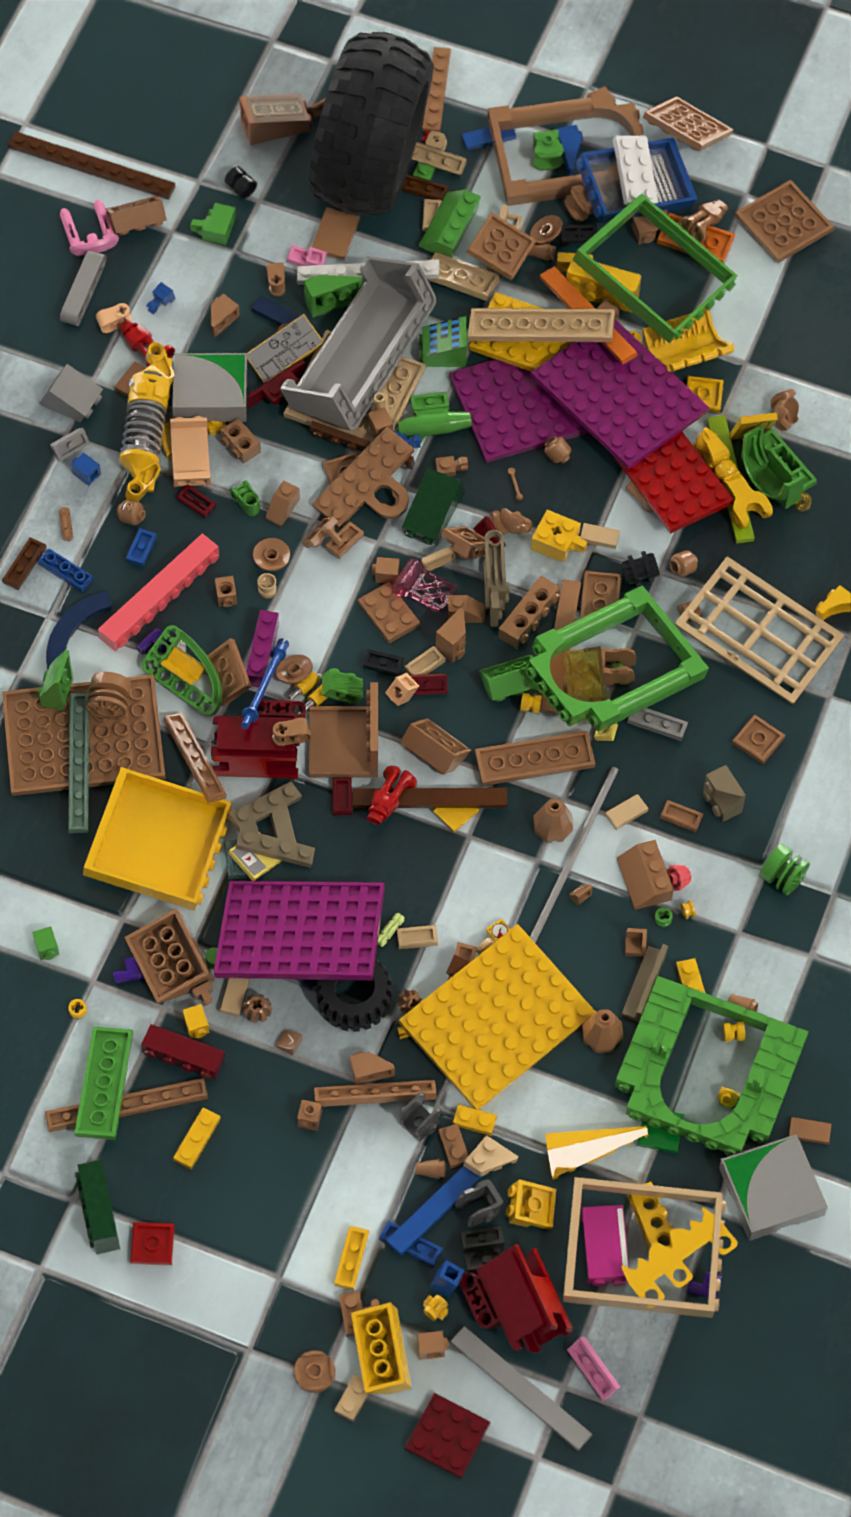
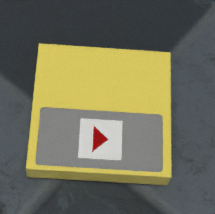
M236 846L228 852L252 881H255L282 862V860L236 849Z

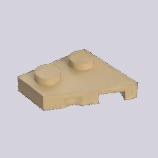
M486 1135L464 1161L463 1166L481 1177L490 1171L501 1169L505 1164L516 1163L519 1156Z

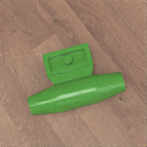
M439 392L410 396L412 411L415 416L397 422L399 434H406V436L411 437L414 435L424 437L452 433L471 427L470 412L449 411L447 393Z

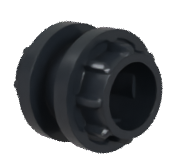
M642 551V557L633 560L632 555L627 556L628 560L622 562L624 574L629 585L636 584V587L641 586L640 581L647 578L652 583L654 578L660 575L654 553L646 554L645 551Z

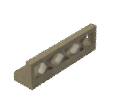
M662 944L661 950L648 946L623 1009L622 1017L640 1022L667 956V945Z

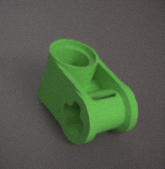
M244 480L241 485L229 489L233 500L238 503L246 515L255 516L260 512L259 496L252 489L248 481Z

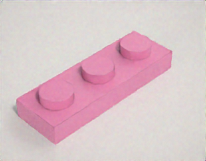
M585 1336L580 1337L567 1349L603 1401L611 1397L620 1388Z

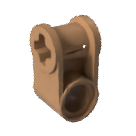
M284 262L267 263V279L270 294L275 297L282 296L285 293Z
M305 718L277 722L273 726V742L277 746L304 743L311 739L308 723Z

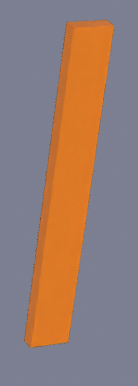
M555 266L540 274V279L569 309H595ZM613 329L612 342H601L622 365L637 357V351L615 329Z

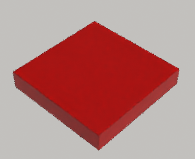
M133 1222L131 1264L172 1265L175 1224Z

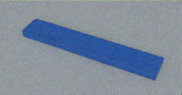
M463 1166L386 1240V1244L402 1256L455 1205L461 1192L473 1188L485 1175L479 1177Z

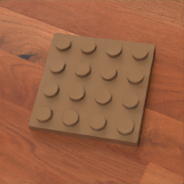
M677 96L645 111L643 118L649 124L661 128L666 134L673 135L679 142L690 145L695 151H702L731 136L733 129Z
M791 180L735 212V217L777 263L787 259L834 230V226Z

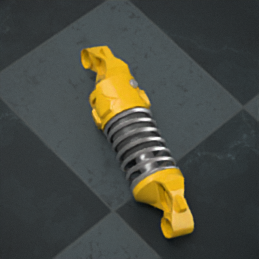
M153 342L148 347L146 360L150 366L134 374L129 382L130 389L126 410L128 415L125 417L127 422L124 425L126 431L123 433L125 439L122 440L123 447L120 449L119 462L134 478L127 486L126 498L139 502L147 492L154 491L155 482L160 474L159 455L161 453V439L163 438L165 415L167 414L168 400L170 399V387L174 379L173 359L167 357L163 345L158 342ZM128 440L134 444L126 445L125 442ZM152 444L155 448L151 449L149 445ZM131 490H137L139 493H133Z

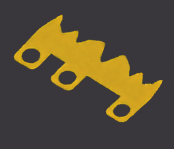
M702 1207L703 1221L691 1220V1231L682 1228L670 1230L672 1248L654 1242L649 1251V1261L639 1258L638 1269H629L622 1265V1270L629 1285L639 1297L645 1298L646 1291L653 1289L657 1291L658 1299L664 1300L663 1292L654 1282L663 1274H666L677 1288L684 1286L693 1278L692 1273L682 1260L710 1241L713 1244L714 1214ZM721 1222L720 1237L727 1236L731 1240L729 1248L722 1249L719 1246V1253L726 1255L737 1246V1241ZM676 1269H683L686 1272L687 1277L684 1281L678 1282L674 1279L673 1273Z

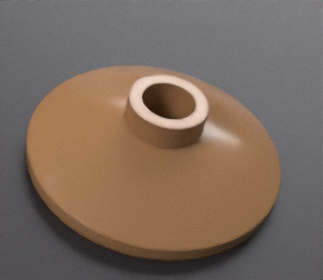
M556 215L541 218L532 227L530 237L536 240V244H545L552 241L561 232L562 220Z
M267 538L255 546L253 559L261 569L276 571L285 567L289 562L290 549L280 539Z
M304 655L289 656L278 664L276 676L281 682L286 684L301 682L311 674L313 670L312 661Z

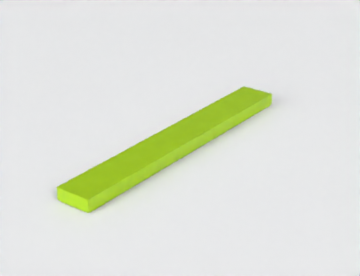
M725 415L707 417L708 428L715 432L728 448L729 460H732L737 466ZM733 504L728 506L736 544L753 542L755 537L749 512H746L749 518L747 527L739 529L731 518Z

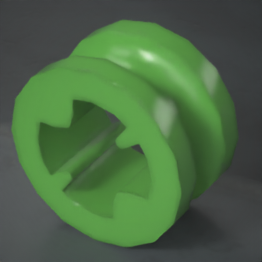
M666 907L659 908L655 913L656 924L660 927H667L671 924L673 918L671 910ZM666 914L667 919L664 918L663 920H661L660 915L664 916Z

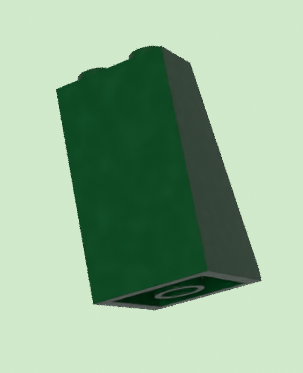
M427 468L402 525L404 535L415 539V537L422 539L421 541L427 545H438L442 537L443 528L447 527L465 492L462 481Z

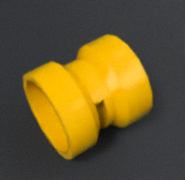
M523 693L520 711L527 712L532 710L533 713L539 714L542 695H535L533 697L529 693Z
M743 1021L736 1022L735 1024L730 1022L723 1023L724 1042H731L732 1040L745 1041Z

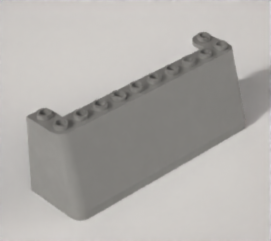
M370 256L365 258L360 266V272L365 282L298 385L294 380L287 379L280 388L292 409L347 430L353 431L358 427L373 404L374 395L380 393L435 307V293L419 263Z

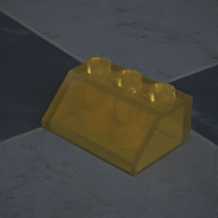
M601 646L563 652L568 695L584 702L607 700Z

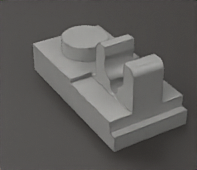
M78 428L50 444L56 460L60 462L86 447L90 442L85 430Z

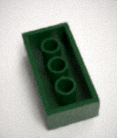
M102 1159L78 1164L79 1172H75L90 1248H95L96 1255L120 1250Z

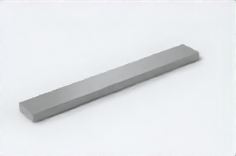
M465 1326L451 1340L450 1344L574 1449L579 1451L592 1437V1433Z

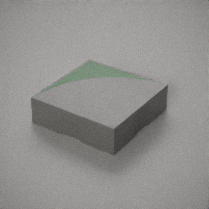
M174 353L173 419L175 417L192 418L194 416L207 417V421L233 422L239 418L241 422H247V353Z
M797 1134L721 1159L719 1170L729 1194L736 1203L739 1218L749 1241L777 1232L786 1226L801 1224L825 1216L828 1206Z

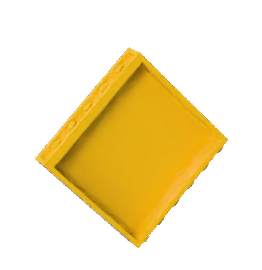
M121 767L85 862L83 876L195 911L197 904L201 905L204 894L201 892L203 887L207 888L210 880V877L207 876L208 872L214 869L216 860L213 859L214 855L220 852L222 843H219L220 838H224L228 827L225 824L227 820L230 821L228 818L229 813L234 811L231 809L232 802L223 799L208 803L201 792Z

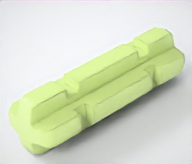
M396 913L392 920L382 929V933L378 937V945L380 947L387 943V939H390L398 929V926H401L404 922L403 915Z

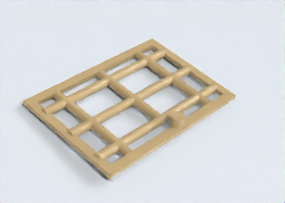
M725 557V560L675 623L676 627L724 658L729 665L736 666L792 705L845 637L843 633L729 557ZM729 567L741 576L736 579L725 571ZM720 578L733 585L722 600L710 592ZM745 581H750L777 599V602L773 604L744 584ZM738 590L770 610L759 625L728 605ZM704 598L717 606L707 620L694 613ZM786 605L815 626L810 629L782 610V606ZM723 610L754 630L744 645L712 625ZM775 615H778L807 635L797 650L766 630V627ZM691 619L700 625V629L696 630L687 624V620ZM820 630H823L832 636L833 639L828 641L818 633ZM709 631L776 676L773 681L739 659L738 655L733 654L732 651H727L704 634ZM760 635L791 655V658L781 671L750 651V648ZM813 640L825 647L815 662L803 655ZM797 661L810 668L800 683L787 675ZM782 681L795 689L792 694L779 686Z

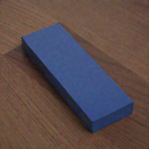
M490 127L462 134V140L467 151L493 145ZM514 129L500 131L503 142L515 140L517 137Z
M388 1220L379 1236V1240L386 1243V1240L400 1226ZM421 1237L405 1253L434 1268L443 1248Z

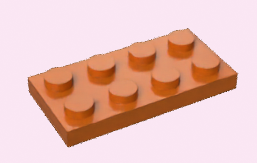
M672 213L668 214L676 223L682 218ZM708 226L706 228V239L700 244L721 262L725 263L735 239V234ZM660 232L657 244L687 253L665 233Z

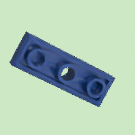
M50 548L38 560V565L80 592H83L94 580L92 575Z

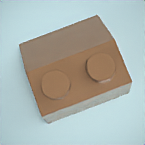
M460 608L436 631V649L452 664L457 659H461L465 654L466 630L463 608Z

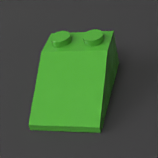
M319 275L304 280L305 303L312 317L350 305L362 287L361 277Z
M69 650L62 652L50 664L48 671L44 673V685L38 691V698L43 707L64 710L74 679Z

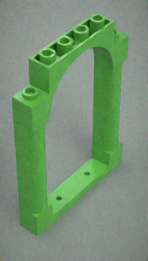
M643 585L626 593L622 599L558 630L553 628L537 636L532 646L537 656L529 659L525 668L527 676L533 680L539 692L543 693L549 705L554 707L560 719L568 727L587 718L590 725L597 732L703 680L709 670V667ZM641 613L646 615L682 660L678 668L612 701L607 699L601 702H584L572 698L556 685L550 672V661L556 655Z

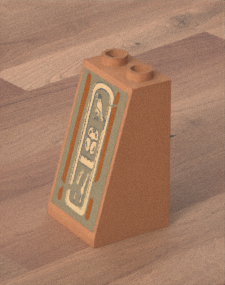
M300 94L239 97L241 121L250 146L310 131V124H312L311 114H307L306 101L302 100Z

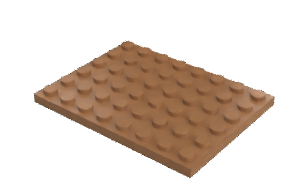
M154 675L127 677L131 682L130 695L127 698L128 706L124 717L110 720L96 717L89 712V787L115 784L121 767L157 779H166ZM91 682L74 683L71 685L63 711L41 706L40 699L38 698L40 687L2 691L12 796L69 790L70 693L90 694Z

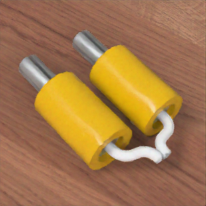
M312 671L305 680L294 685L295 690L288 695L289 700L293 701L299 694L304 696L320 682L319 677L322 678V675ZM322 684L307 697L308 702L305 704L306 712L309 710V706H319L328 698L322 696Z

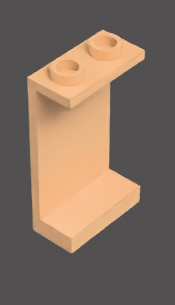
M175 417L170 419L174 487H183L187 484L190 486L211 485L207 417Z

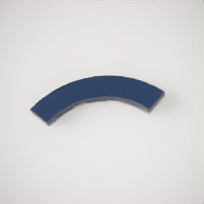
M108 590L79 601L58 620L47 644V671L50 664L62 652L67 650L70 637L73 636L84 620L101 612L111 610Z

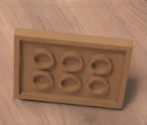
M370 682V690H367V706H309V731L311 735L309 740V778H378V682Z

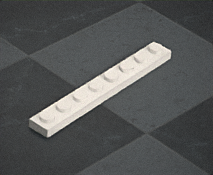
M439 260L405 261L419 263L427 279L439 278ZM362 263L298 266V285H304V280L319 275L361 277L362 282L365 281L360 272Z

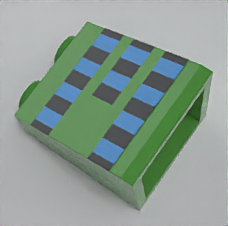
M459 317L423 327L422 334H419V345H422V349H419V360H423L426 367H466V317Z

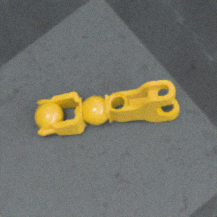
M707 427L703 428L696 438L697 447L703 453L707 465L715 472L716 477L719 481H722V485L734 499L731 518L739 529L747 527L749 518L746 512L756 511L762 518L772 516L773 508L766 495L750 488L745 478L740 474V471L737 470L736 464L729 460V450L718 438V435Z

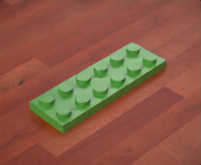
M93 1026L75 1137L116 1140L134 1034L133 1030Z

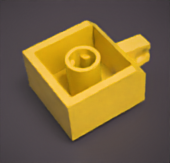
M546 510L532 536L531 550L560 562L565 561L570 551L575 550L584 553L587 548V542L578 536L581 523Z

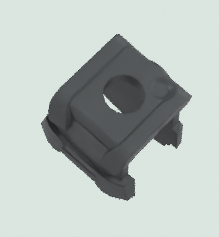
M424 1092L417 1094L414 1099L400 1110L398 1115L400 1125L419 1142L436 1130L437 1125L440 1123L438 1119L442 1111L439 1108L430 1114L422 1106V1101L426 1095ZM416 1119H423L424 1121L418 1127L414 1125Z
M484 1180L477 1183L476 1188H469L461 1192V1195L456 1200L455 1207L462 1209L474 1200L481 1197L484 1198L489 1207L480 1209L471 1215L467 1223L470 1229L480 1225L483 1221L490 1222L498 1216L503 1200L492 1182Z

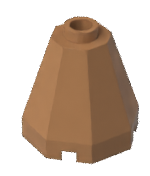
M559 799L548 800L533 816L534 833L546 843H552L557 840L558 842H563L573 831L572 813Z
M609 1009L593 1013L582 1025L583 1043L587 1046L589 1045L595 1053H611L623 1042L622 1022Z

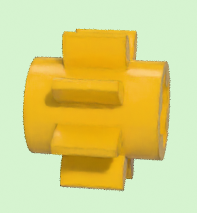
M429 1295L423 1302L425 1307L423 1310L424 1314L433 1321L437 1318L443 1320L448 1314V1309L446 1308L448 1303L439 1295H436L434 1298Z

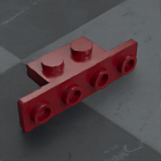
M302 360L299 363H294L285 372L279 373L271 381L265 382L257 390L248 393L246 396L247 407L251 408L265 398L273 406L285 399L280 390L285 380L292 379L298 385L300 380L297 377L306 370L305 361Z

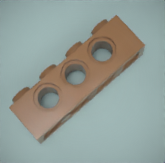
M540 576L501 625L498 638L516 649L521 644H525L529 637L528 634L536 630L539 620L542 617L545 618L550 610L549 607L552 604H556L559 600L560 586Z

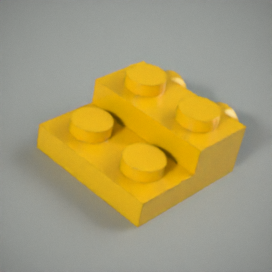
M518 1180L509 1187L508 1197H511V1204L506 1209V1216L509 1217L508 1223L523 1227L532 1225L547 1230L553 1227L556 1189L523 1180Z

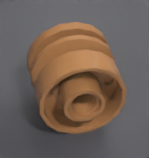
M98 672L94 674L90 683L87 710L92 715L103 719L113 720L124 717L127 712V698L130 695L131 689L130 680L114 672Z

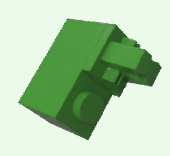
M215 203L205 220L192 219L191 231L201 235L204 241L226 246L236 219V209L232 206Z

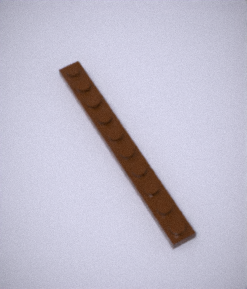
M15 131L8 144L10 149L167 200L170 199L176 188L175 182Z

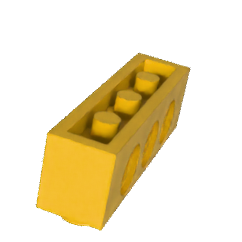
M648 1182V1183H645L644 1185H653V1184H652V1182ZM627 1194L648 1250L650 1251L654 1242L665 1240L669 1244L666 1247L672 1248L670 1230L674 1229L672 1224H668L666 1219L668 1217L667 1210L664 1205L661 1206L660 1197ZM649 1203L654 1208L646 1209L643 1205ZM658 1222L661 1227L654 1228L651 1223Z

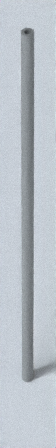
M616 767L611 768L530 935L534 943H536L619 771Z

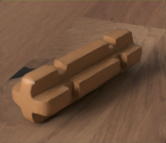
M61 507L59 516L61 530L64 532L62 533L63 540L71 541L74 537L73 531H71L73 529L71 516H69L70 509L67 507Z

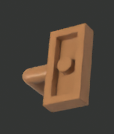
M334 516L324 518L302 544L306 548H316L322 544V539L325 535H329L340 547L344 541L334 530V526L338 521Z
M359 1291L339 1295L346 1337L355 1335L351 1313L379 1306L377 1299L371 1301V1306L362 1308Z

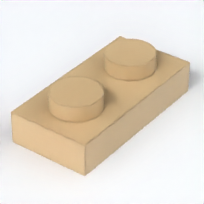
M354 1374L334 1410L336 1414L351 1422L355 1420L368 1396L365 1393L363 1378Z

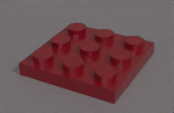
M434 1393L407 1442L405 1450L461 1479L489 1428L490 1421Z

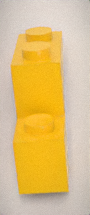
M840 585L836 590L832 589L827 595V599L824 602L821 601L815 608L816 616L825 620L837 613L851 612V593Z

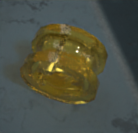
M801 493L800 501L795 503L796 509L799 511L809 510L812 503L811 496L808 493Z

